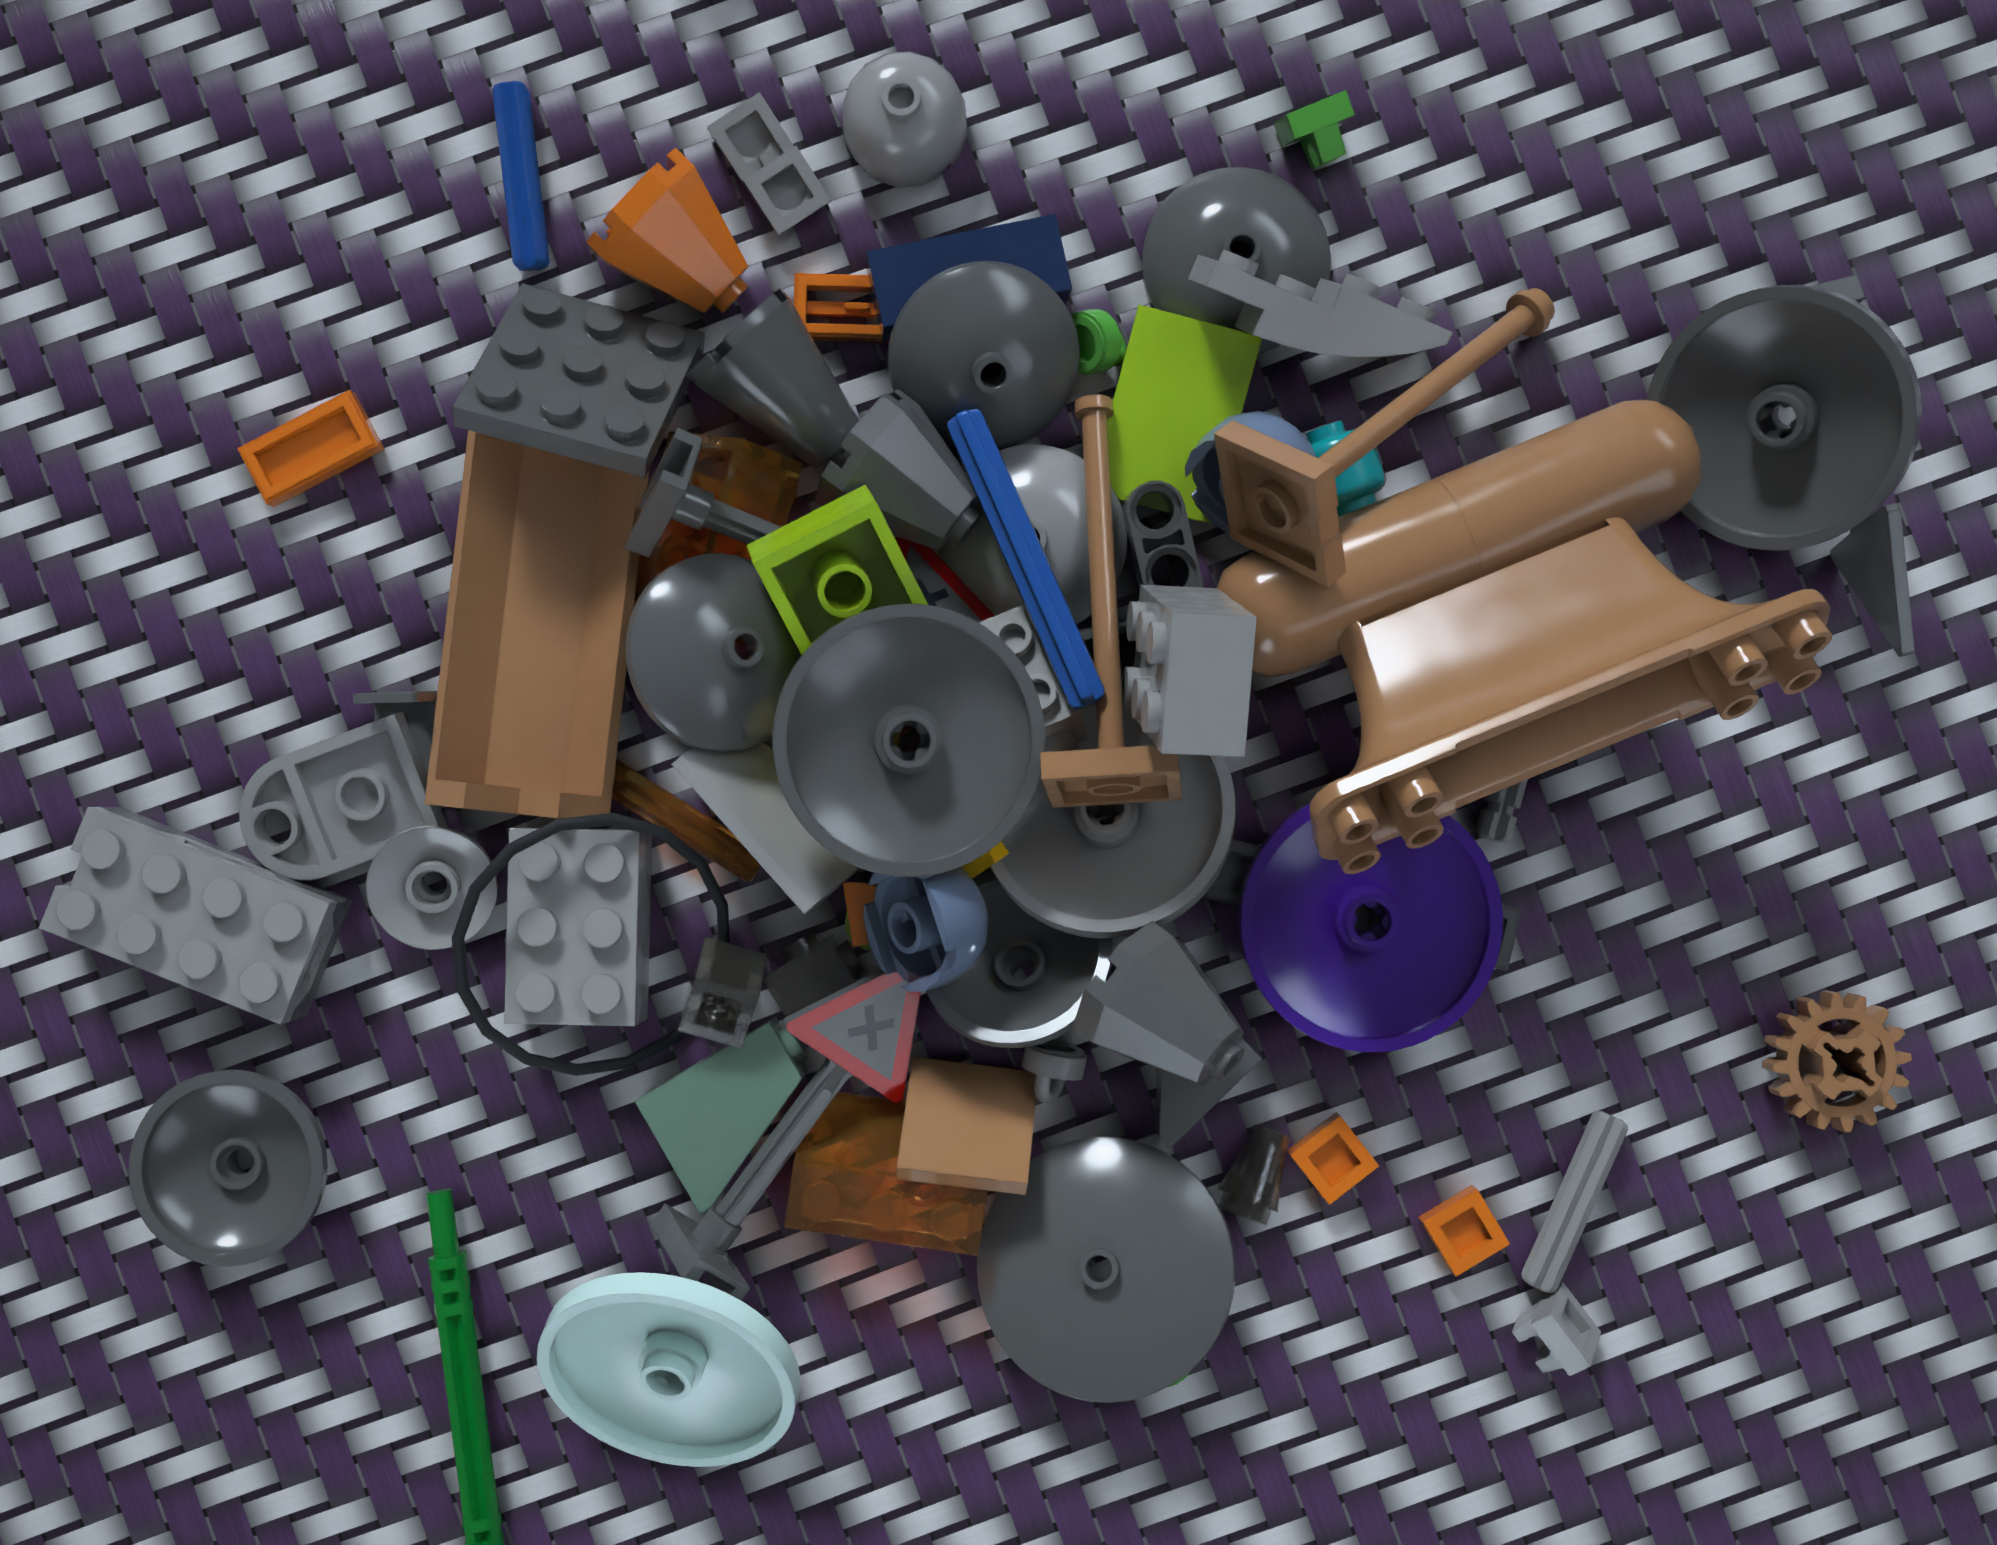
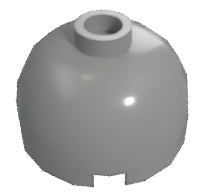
M911 51L886 53L866 63L850 81L841 110L845 144L855 161L863 167L864 172L871 178L897 188L923 186L935 180V175L943 172L949 164L952 166L960 157L967 136L965 100L951 73L933 58Z

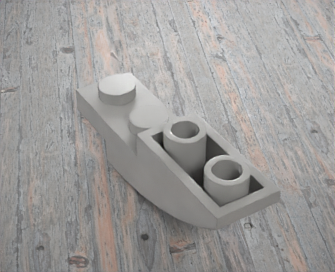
M1223 250L1218 261L1198 255L1188 277L1193 282L1244 303L1234 326L1235 328L1283 346L1313 353L1345 357L1402 355L1447 345L1453 333L1432 323L1437 311L1401 297L1397 308L1378 300L1381 287L1347 273L1342 284L1320 278L1316 289L1282 274L1279 275L1276 284L1273 285L1255 277L1259 264Z

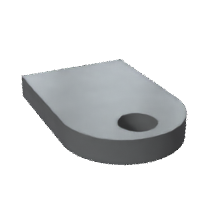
M403 712L387 716L267 762L248 781L239 807L241 831L252 854L269 870L296 880L319 879L372 860L384 843L404 830L425 825L448 827L440 806L424 804L428 774ZM271 809L280 810L290 820L291 834L285 843L274 841L265 830L264 820Z

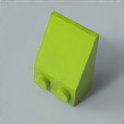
M866 485L747 545L752 563L801 655L818 637L831 627L863 611L896 604L928 605L876 500Z

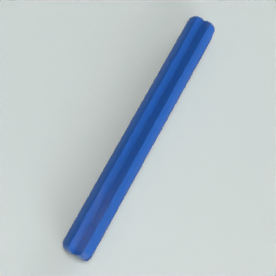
M978 409L961 411L948 421L947 430L1068 705L1072 709L1091 706L1105 696V687L983 413Z

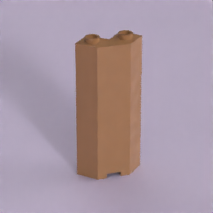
M468 430L424 804L557 819L610 813L627 668L626 633L634 607L639 554L624 547L642 511V508L638 506L647 488L649 471L644 478Z

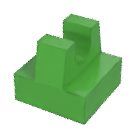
M1344 90L1288 113L1273 124L1281 146L1284 147L1300 141L1311 169H1314L1346 154L1338 124L1355 114L1347 91Z

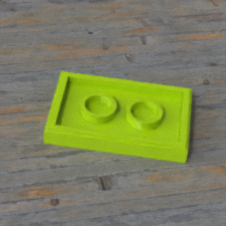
M1138 305L1113 398V415L1107 421L1111 487L1120 501H1124L1129 492L1148 481H1163L1171 484L1180 492L1185 503L1188 519L1207 524L1212 523L1197 508L1191 496L1197 487L1193 481L1192 471L1187 477L1185 476V465L1191 451L1206 433L1229 416L1242 413L1262 341L1261 337L1144 305ZM1145 493L1138 500L1137 505L1169 513L1166 500L1159 494Z

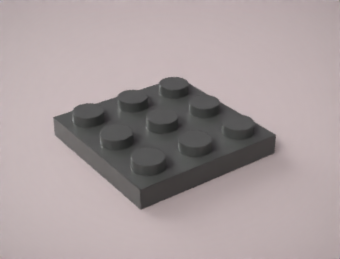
M522 283L453 405L454 426L645 478L689 385L690 379L686 375L702 357L705 332Z

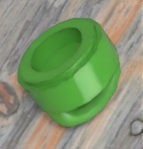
M1098 308L1074 312L1071 315L1079 341V374L1093 375L1108 371L1112 367L1123 363L1127 344L1116 321L1108 312Z

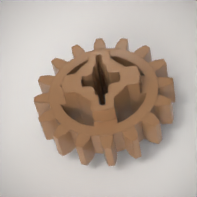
M1825 990L1820 993L1819 1005L1810 998L1802 996L1797 998L1796 1005L1799 1015L1795 1017L1779 1012L1776 1019L1785 1029L1781 1036L1765 1035L1764 1042L1777 1048L1776 1057L1761 1061L1762 1068L1779 1074V1079L1775 1080L1768 1087L1770 1093L1779 1097L1790 1096L1784 1110L1788 1114L1799 1118L1806 1115V1124L1825 1130L1831 1122L1834 1129L1845 1133L1852 1132L1853 1117L1869 1126L1877 1124L1873 1108L1879 1105L1894 1110L1898 1105L1893 1097L1888 1094L1891 1087H1908L1910 1082L1902 1075L1896 1074L1897 1065L1912 1061L1910 1053L1895 1050L1894 1043L1905 1035L1903 1028L1892 1025L1882 1026L1888 1017L1889 1011L1885 1007L1870 1005L1866 1008V997L1847 993L1842 1000L1840 993ZM1834 1019L1848 1020L1846 1024L1837 1023L1832 1031L1828 1032L1822 1031L1817 1027L1824 1022ZM1824 1047L1837 1050L1835 1058L1838 1062L1841 1063L1840 1067L1845 1072H1847L1848 1075L1836 1072L1838 1065L1831 1058L1832 1054L1828 1052ZM1841 1091H1851L1855 1094L1840 1102H1824L1827 1098L1835 1100Z

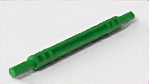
M452 1189L435 1190L426 1193L434 1254L427 1259L432 1279L430 1281L431 1289L434 1294L435 1303L433 1305L435 1316L437 1317L463 1516L462 1526L466 1539L465 1545H505L504 1533L501 1528L502 1517L498 1505L474 1323V1304L470 1292L471 1281L467 1269V1251L460 1250Z

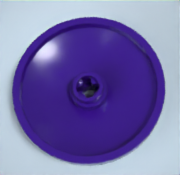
M1310 804L1297 810L1282 821L1262 843L1251 861L1240 893L1238 907L1240 945L1244 961L1258 990L1272 1008L1295 1028L1313 1039L1344 1050L1358 1052L1395 1051L1417 1045L1442 1033L1457 1022L1480 997L1490 980L1501 948L1503 934L1501 895L1496 877L1484 852L1460 823L1451 816L1439 819L1444 827V831L1432 843L1420 848L1411 849L1406 846L1400 835L1376 845L1381 857L1375 865L1357 874H1345L1337 859H1324L1319 854L1313 841L1309 812ZM1361 906L1370 908L1373 913L1372 924L1364 930H1358L1354 926L1358 921L1357 915L1354 912Z

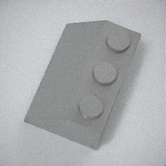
M772 737L758 745L735 751L716 752L692 747L672 763L673 767L803 914L818 907L860 869L838 858L821 846L797 820L786 801L778 781L772 752Z

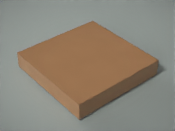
M912 1057L896 1179L1026 1195L1036 1104L1034 1093L1036 1074L1025 1070Z

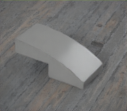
M760 92L707 126V131L778 236L831 202V199L796 145L792 144Z

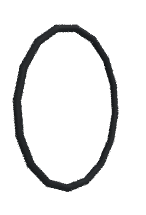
M616 813L559 818L507 844L470 885L452 935L456 991L481 1034L525 1065L574 1076L631 1068L677 1043L713 1003L730 957L728 903L706 859L666 827ZM614 825L660 838L697 868L717 908L719 953L702 998L669 1034L626 1057L578 1064L529 1053L492 1027L468 986L464 940L480 893L515 854L560 831Z

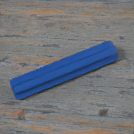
M501 82L493 87L492 94L512 261L519 271L543 270L549 266L550 259L530 93L523 82Z

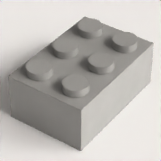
M1140 585L1139 602L1130 601L1127 639L1128 641H1136L1134 667H1125L1122 702L1124 706H1131L1133 719L1137 720L1142 727V731L1149 736L1161 754L1245 757L1257 617L1218 588Z
M538 827L509 828V843L533 832ZM582 828L564 830L515 854L508 862L504 1024L636 1026L648 1019L652 836L628 829Z

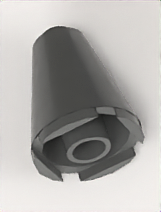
M781 288L751 312L723 338V341L715 348V351L705 355L686 375L695 386L815 469L825 461L828 464L832 461L837 466L840 465L846 452L840 446L850 430L859 422L790 297Z

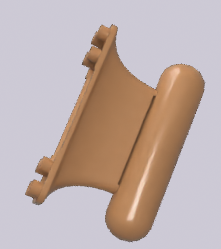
M1643 399L1622 401L1338 517L1339 531L1342 534L1346 573L1329 587L1256 551L1243 556L1223 570L1217 588L1257 617L1253 673L1267 678L1294 674L1341 654L1348 667L1356 691L1361 716L1362 736L1360 751L1356 765L1350 774L1326 785L1311 800L1309 812L1313 841L1322 858L1328 860L1337 859L1345 874L1363 872L1375 865L1381 857L1376 845L1401 835L1408 848L1415 849L1426 846L1438 839L1444 831V827L1439 819L1456 813V808L1675 718L1683 720L1712 707H1715L1723 720L1738 718L1750 711L1758 703L1759 697L1754 690L1777 681L1785 694L1790 695L1807 689L1820 678L1822 671L1813 658L1832 640V634L1826 626L1830 614V605L1820 592L1815 589H1803L1778 599L1754 604H1737L1722 601L1698 591L1679 579L1656 558L1636 534L1668 521L1684 509L1701 481L1702 459L1693 429L1672 408L1656 401Z

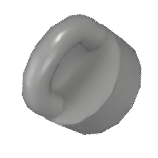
M1053 1040L1024 1047L1021 1066L1023 1069L1036 1074L1034 1093L1038 1101L1050 1103L1060 1095L1066 1080H1082L1088 1055L1077 1046Z

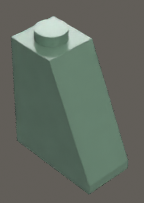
M777 1017L649 1090L635 1101L699 1214L708 1210L715 1203L807 1073V1069L802 1061L810 1056L804 1042L789 1033L785 1028H782Z

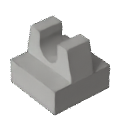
M1563 1281L1560 1282L1557 1291L1553 1294L1542 1291L1539 1301L1517 1318L1512 1330L1513 1335L1519 1342L1534 1336L1540 1337L1544 1342L1545 1346L1539 1350L1535 1364L1542 1373L1563 1368L1569 1376L1591 1367L1601 1335L1599 1328Z

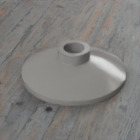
M425 825L404 830L383 844L369 866L366 878V896L370 910L380 926L388 934L404 944L428 950L451 948L452 935L468 889L492 861L476 841L455 829L437 825ZM429 872L441 873L447 880V886L439 890L432 889L426 884L424 875ZM497 875L480 893L464 939L465 942L481 931L493 913L498 895Z

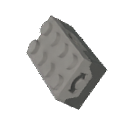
M87 807L71 850L81 853L82 857L71 884L55 886L40 923V929L280 1025L307 1016L352 905V899L305 880L284 877L269 870L262 863L122 807Z

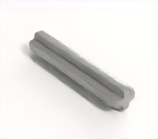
M1603 1111L1592 1113L1522 1270V1279L1532 1287L1552 1294L1557 1291L1627 1134L1628 1125L1623 1120Z

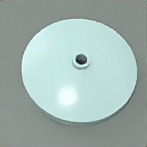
M644 1272L620 1273L596 1278L577 1286L564 1295L552 1309L537 1347V1366L541 1381L552 1400L565 1415L583 1430L614 1448L644 1459L665 1464L691 1467L721 1466L738 1463L765 1452L774 1446L788 1430L800 1392V1372L795 1355L781 1333L765 1317L743 1301L724 1291L691 1279L673 1275Z

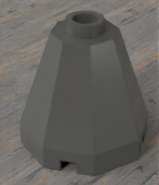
M899 389L893 391L892 396L889 393L882 395L850 430L840 446L846 451L840 463L842 468L830 461L820 477L814 498L816 503L824 506L866 485L876 500L893 536L936 550L944 547L950 540L959 546L967 538L981 517V514L973 509L978 498L967 474L920 405Z
M1154 921L1149 922L1118 944L1107 959L1117 967L1107 981H1104L1097 974L1084 989L1072 1027L1091 1042L1107 1050L1198 1084L1205 1085L1212 1078L1218 1081L1226 1079L1243 1057L1244 1049L1239 1046L1244 1031L1186 945Z

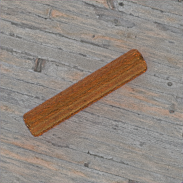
M616 760L612 798L649 822L666 827L689 847L742 880L752 881L758 875L762 866L728 828L621 761Z

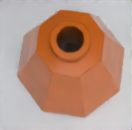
M675 147L667 154V167L670 170L667 171L659 162L656 163L604 218L603 222L609 227L606 231L608 237L603 240L594 231L586 243L588 248L607 266L702 314H705L713 305L723 314L747 289L748 285L740 277L748 269V265L697 169Z

